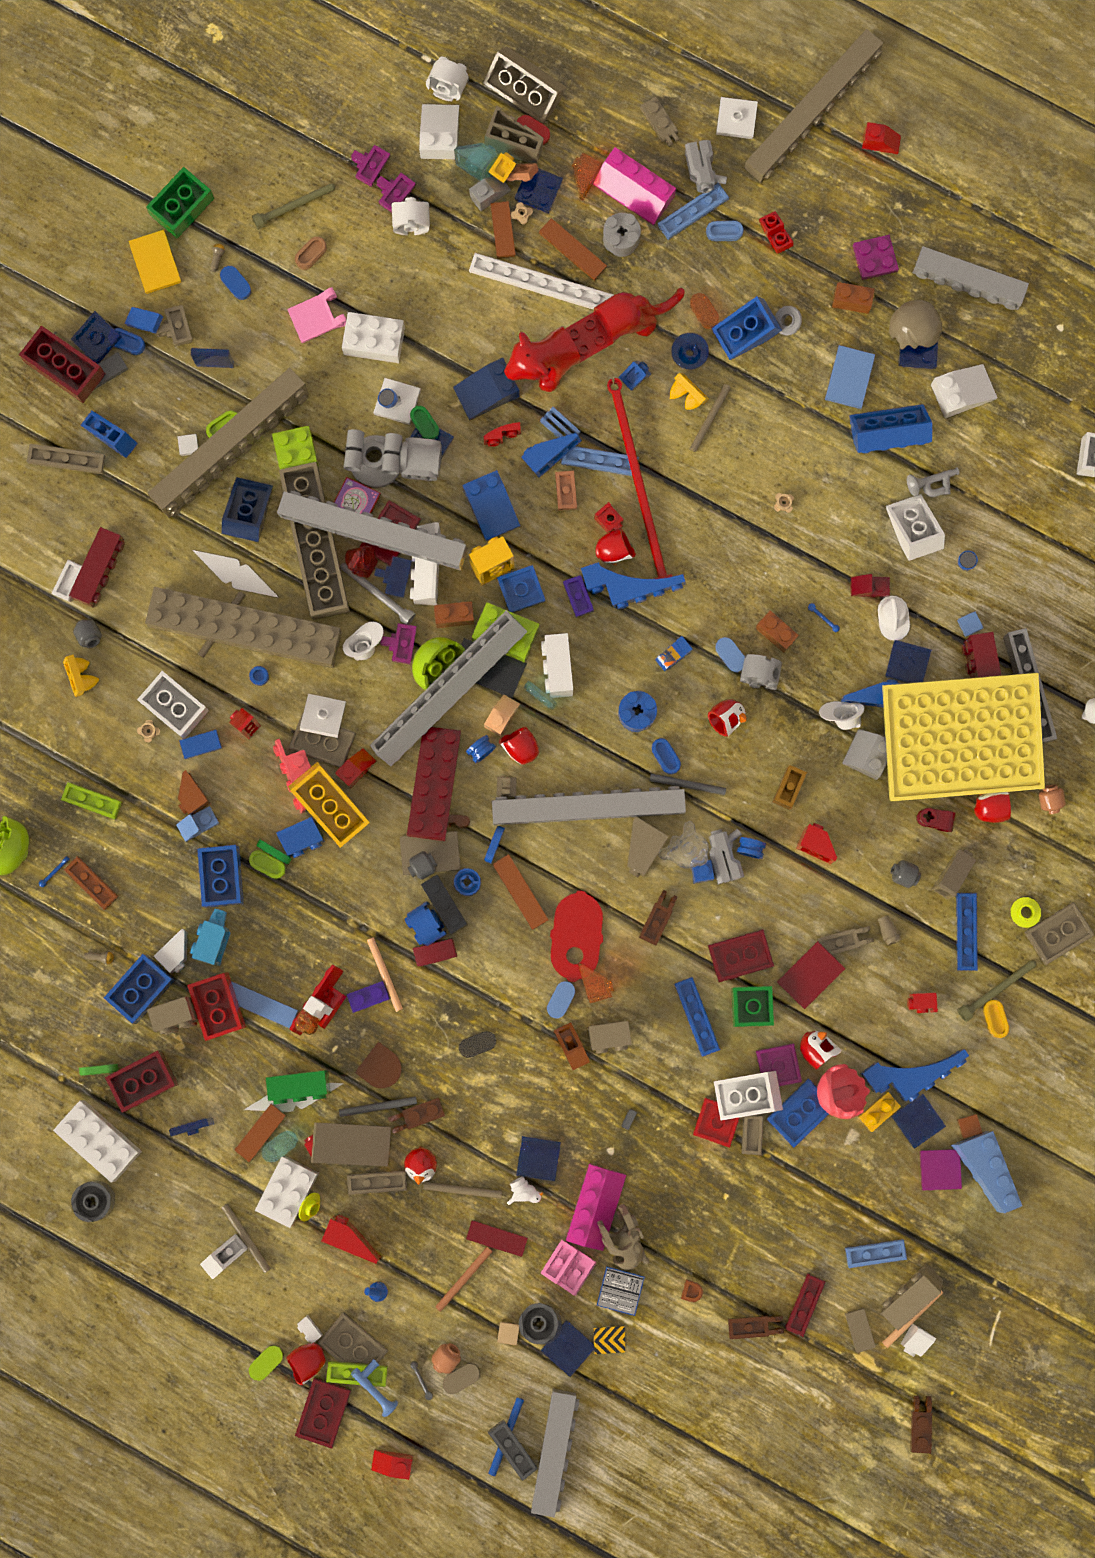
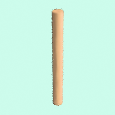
M374 937L367 940L395 1011L402 1010L403 1007Z
M942 1290L934 1300L901 1329H895L882 1343L889 1348L943 1294Z

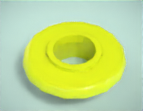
M1022 897L1013 903L1011 917L1018 926L1030 928L1039 922L1041 908L1034 899ZM1023 907H1028L1031 910L1029 918L1022 916L1021 910Z
M311 1193L303 1200L299 1208V1218L301 1221H308L318 1213L320 1208V1195L318 1193Z

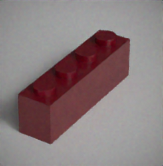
M102 527L99 528L69 593L73 600L92 608L95 604L99 603L101 599L100 592L107 585L109 572L115 568L117 563L116 557L118 553L122 552L125 545L121 535Z

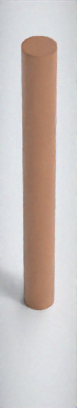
M488 1246L435 1306L440 1312L493 1252Z

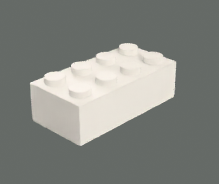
M80 1100L53 1130L111 1183L117 1181L142 1152L85 1100Z

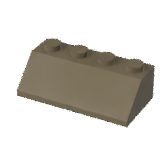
M507 46L497 51L483 84L542 124L545 123L557 107L567 88Z

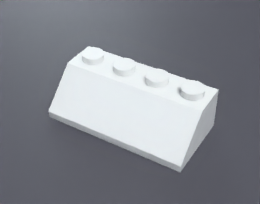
M437 522L417 526V528L427 530L428 534H441L440 526ZM412 556V562H415V569H411V580H414V588H410V599H413L414 605H437L439 564Z

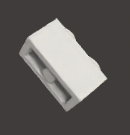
M308 1315L297 1324L298 1330L305 1334V1339L309 1343H314L323 1335Z

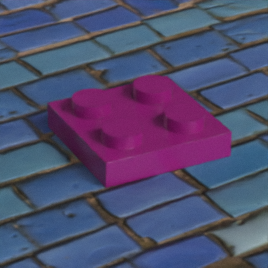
M890 234L853 243L862 280L898 272L899 268Z

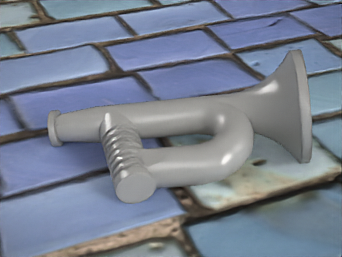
M956 467L955 469L925 478H916L910 474L907 476L908 489L913 496H918L922 487L925 494L930 497L950 495V477L959 475V469ZM942 480L943 487L931 489L930 485L932 483Z

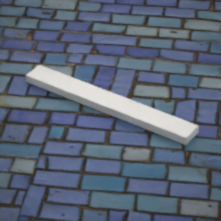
M477 253L474 254L469 269L470 273L593 310L594 307L613 296L610 293Z

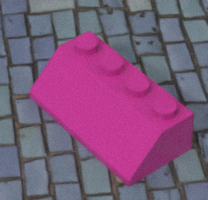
M614 147L604 161L593 183L594 186L653 226L674 199L676 192L674 186L616 147Z
M589 1163L566 1241L596 1250H604L605 1246L597 1222L603 1221L606 1230L610 1231L626 1178L625 1174Z

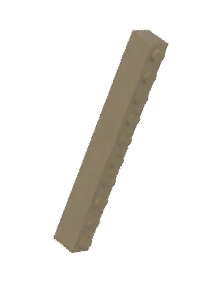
M866 29L749 157L744 169L759 182H762L765 178L769 179L774 173L773 169L777 165L781 166L786 160V155L789 151L792 153L799 145V140L801 138L804 140L809 135L810 128L820 123L823 118L822 115L825 112L829 113L835 105L834 102L837 99L840 100L846 94L848 86L852 87L859 79L858 75L861 72L865 73L871 65L870 62L880 57L883 52L881 50L883 42Z

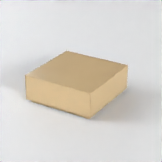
M500 1321L497 1342L517 1345L519 1325Z

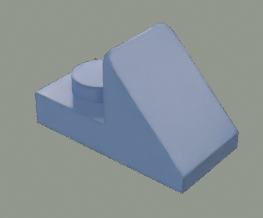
M209 806L194 815L189 814L177 824V827L183 839L187 842L220 823Z

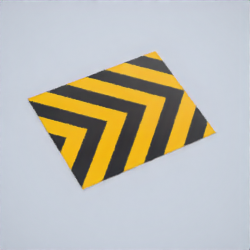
M625 1326L594 1328V1354L625 1352Z

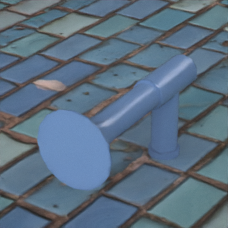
M373 1359L362 1372L356 1368L352 1371L351 1375L380 1403L383 1408L382 1416L386 1417L395 1410L398 1401L387 1400L368 1380L367 1377L379 1366Z

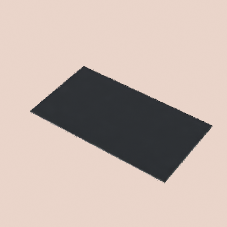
M464 638L461 645L466 650L474 642ZM504 654L476 684L513 698L527 663Z

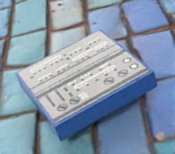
M606 1266L597 1306L635 1316L645 1276Z

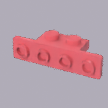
M280 739L275 740L273 750L276 757L279 756L282 763L279 765L283 775H287L288 781H286L288 787L311 766L304 750L286 756ZM295 797L293 803L296 810H300L301 814L305 813L306 808Z

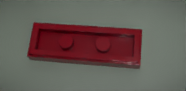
M475 1220L471 1221L466 1240L520 1257L523 1255L528 1237Z
M806 1274L785 1325L786 1330L804 1337L826 1281L811 1274Z

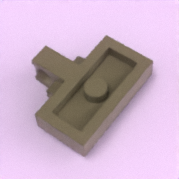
M183 305L164 309L167 320L163 321L164 325L159 326L156 332L157 337L167 336V338H172L175 347L193 342Z

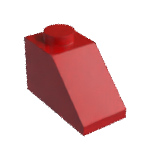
M867 122L861 149L898 154L901 135L887 125Z
M362 748L350 757L335 774L351 789L377 761Z
M374 1449L371 1470L388 1477L409 1480L414 1455Z

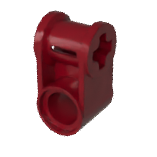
M926 808L918 812L916 820L919 825L943 832H953L956 813ZM927 814L930 820L926 821L923 815Z

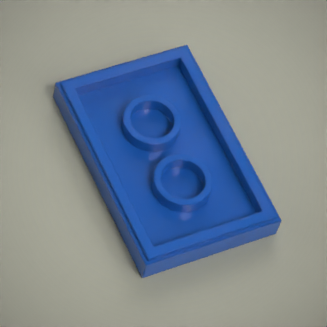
M807 1079L782 1103L783 1110L773 1112L767 1120L794 1148L829 1114L819 1104L817 1087L810 1079Z

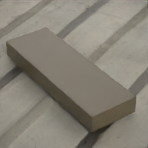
M406 1171L348 1174V1195L407 1191Z

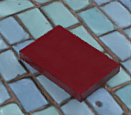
M388 500L377 518H388L394 524H399V522L405 523L410 526L409 528L415 530L421 522V518ZM362 542L359 547L391 568L401 554L400 552Z
M763 929L707 945L718 983L774 967Z
M817 941L777 983L805 1010L846 968Z
M314 1377L295 1436L332 1449L351 1389Z

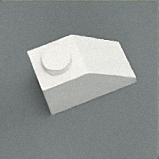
M181 929L154 955L169 973H178L185 966L188 932L184 929Z
M235 1234L209 1255L200 1265L214 1279L248 1248Z
M912 1324L901 1345L905 1347L904 1351L914 1357L917 1354L921 1357L935 1342L936 1338L915 1324Z

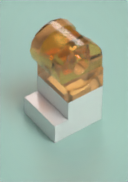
M311 996L295 1022L296 1029L307 1035L314 1034L324 1014L330 1015L333 1009L321 1000Z

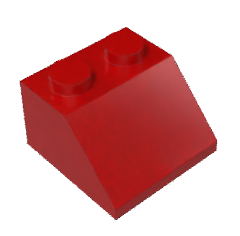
M809 824L805 827L796 849L826 863H834L837 860V856L828 832L824 831V827L819 824Z

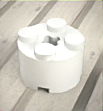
M440 57L432 67L426 81V86L428 89L431 88L434 91L433 94L442 100L453 101L456 98L459 100L468 81L467 68L461 63L456 64L449 61L446 57Z
M412 197L406 198L405 202L392 203L393 231L400 235H408V232H414V235L427 233L430 227L429 203L418 202L416 198Z

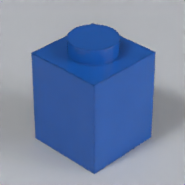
M711 860L691 864L694 884L714 880Z

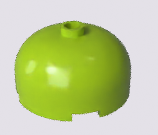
M435 637L426 641L417 650L412 663V673L416 683L426 690L442 674L441 671H445L465 651V648L446 637Z
M3 816L0 822V876L14 872L27 858L29 835L26 828L20 822L7 816Z

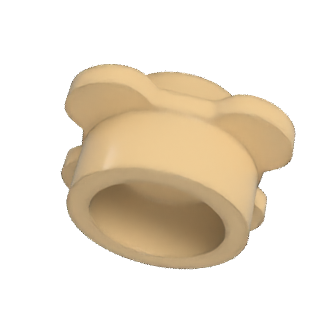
M520 202L516 204L515 211L511 212V217L521 224H526L529 216L533 214L532 208L525 207Z
M776 494L775 511L779 512L782 510L790 513L793 509L791 504L794 497L791 494Z
M146 720L137 729V733L144 737L145 742L150 743L154 736L160 734V729L153 725L152 720Z

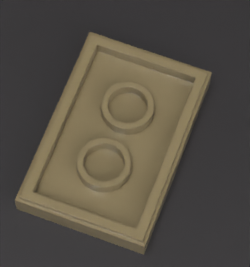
M302 713L289 749L296 752L304 750L306 756L340 768L347 759L356 733L340 727L338 738L302 731L300 730Z
M457 831L447 832L446 841L408 836L400 837L403 875H411L407 868L410 866L409 859L422 851H425L427 854L431 853L437 864L435 872L461 870Z
M1074 902L1024 932L1044 965L1049 964L1095 935Z
M345 1312L339 1316L317 1343L338 1362L370 1364L374 1359L379 1363L388 1352L386 1347Z

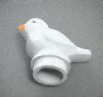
M520 1177L510 1183L511 1191L514 1193L507 1204L510 1205L515 1201L538 1203L543 1192L536 1191L535 1187L529 1185L524 1177Z

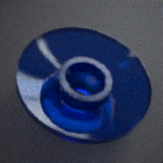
M684 333L673 342L671 354L678 366L692 370L701 367L706 362L709 347L705 339L700 335ZM687 351H692V352H693V355H692V356H688V355L686 354V352H687Z

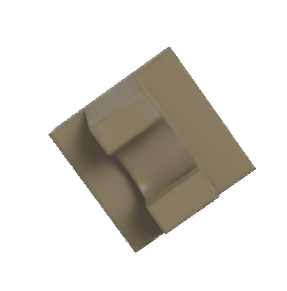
M497 777L496 796L515 797L517 778Z

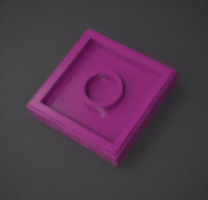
M794 1043L756 1051L760 1073L776 1071L779 1086L802 1082Z
M920 1150L922 1190L962 1189L960 1156L956 1150Z

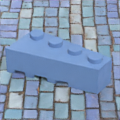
M985 1131L982 1134L951 1145L961 1157L964 1165L968 1167L975 1181L979 1183L984 1194L997 1212L1007 1213L1022 1207L993 1131Z

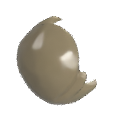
M911 300L901 305L894 312L890 319L889 333L892 339H897L900 349H904L908 345L914 349L919 345L931 347L940 339L942 321L937 310L930 302Z

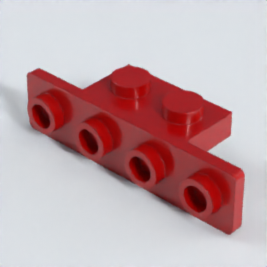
M332 964L311 995L333 1009L330 1015L324 1014L322 1019H319L309 1012L306 1013L302 1008L298 1016L293 1020L289 1030L301 1036L311 1020L324 1029L327 1027L346 998L344 994L333 988L343 973L342 969Z

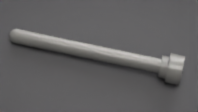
M346 563L340 565L341 570L396 612L403 624L409 625L416 616L412 610L400 607Z

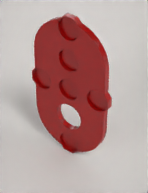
M577 891L560 901L555 911L554 927L550 932L552 939V965L557 973L569 982L583 979L595 970L599 960L600 944L603 942V935L601 933L602 909L599 903L593 897L587 895L585 891ZM572 947H577L583 952V959L578 964H572L566 958L567 951Z

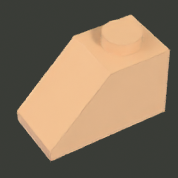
M503 695L484 723V727L501 737L520 703Z

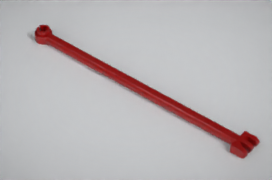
M611 378L608 381L607 390L613 397L658 578L654 579L670 578L673 576L666 573L621 394L622 382L618 378H614V384L618 386V389L613 390L611 388V385H613Z

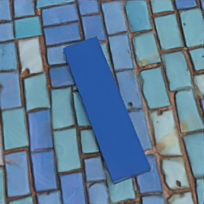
M957 893V971H978L977 893Z
M693 977L675 983V988L701 1056L719 1051L718 1042Z

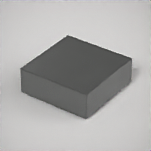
M631 1109L628 1110L621 1126L629 1130L637 1112Z

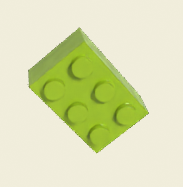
M486 602L472 635V641L475 642L506 610ZM509 612L526 629L527 633L505 655L525 663L539 631L540 624Z

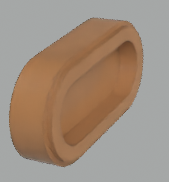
M313 237L297 252L295 262L298 268L302 270L310 269L325 254L327 250L325 240L321 237Z

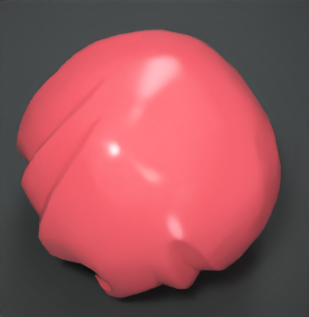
M846 1064L834 1065L823 1074L817 1086V1097L821 1107L828 1114L839 1119H852L864 1113V1107L867 1104L865 1098L870 1093L869 1088L865 1086V1080L857 1075L855 1069L848 1068Z

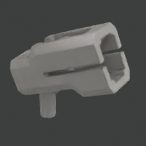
M699 141L700 150H698L697 142L688 143L685 145V156L690 180L696 183L697 192H711L714 190L715 182L726 184L727 177L716 175L715 171L712 170L713 151L711 141Z
M722 829L715 830L708 837L711 845L708 854L718 885L744 877L741 863L734 858L731 849L733 847L732 842L742 835L738 829L730 835H727L726 831L722 832Z

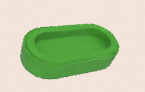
M118 1064L79 1068V1075L112 1073L118 1071L119 1068Z

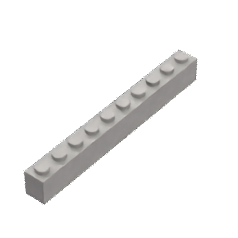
M284 491L277 511L281 518L458 570L462 569L468 551L466 544L460 539L454 538L452 541L439 533L432 535L422 528H417V530L411 529L405 523H391L392 520L385 517L377 519L370 513L362 512L360 514L350 507L339 508L333 502L326 501V503H322L313 496L305 498L296 491H290V493Z
M506 610L370 745L376 755L390 766L398 761L431 726L440 720L527 633L526 629Z
M679 786L668 787V790L662 791L659 787L649 788V791L641 792V789H630L628 793H622V790H611V794H603V791H593L592 795H584V792H574L572 796H565V793L553 794V797L538 794L534 795V798L527 799L525 795H520L510 800H507V797H496V800L492 801L493 825L679 815L686 813L684 789H680Z

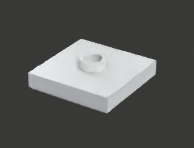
M721 97L716 135L753 139L758 102Z
M384 378L381 391L386 388L392 389L397 394L398 401L394 407L388 409L381 406L377 400L374 415L410 425V412L417 404L421 388Z
M308 694L300 730L338 738L346 701Z

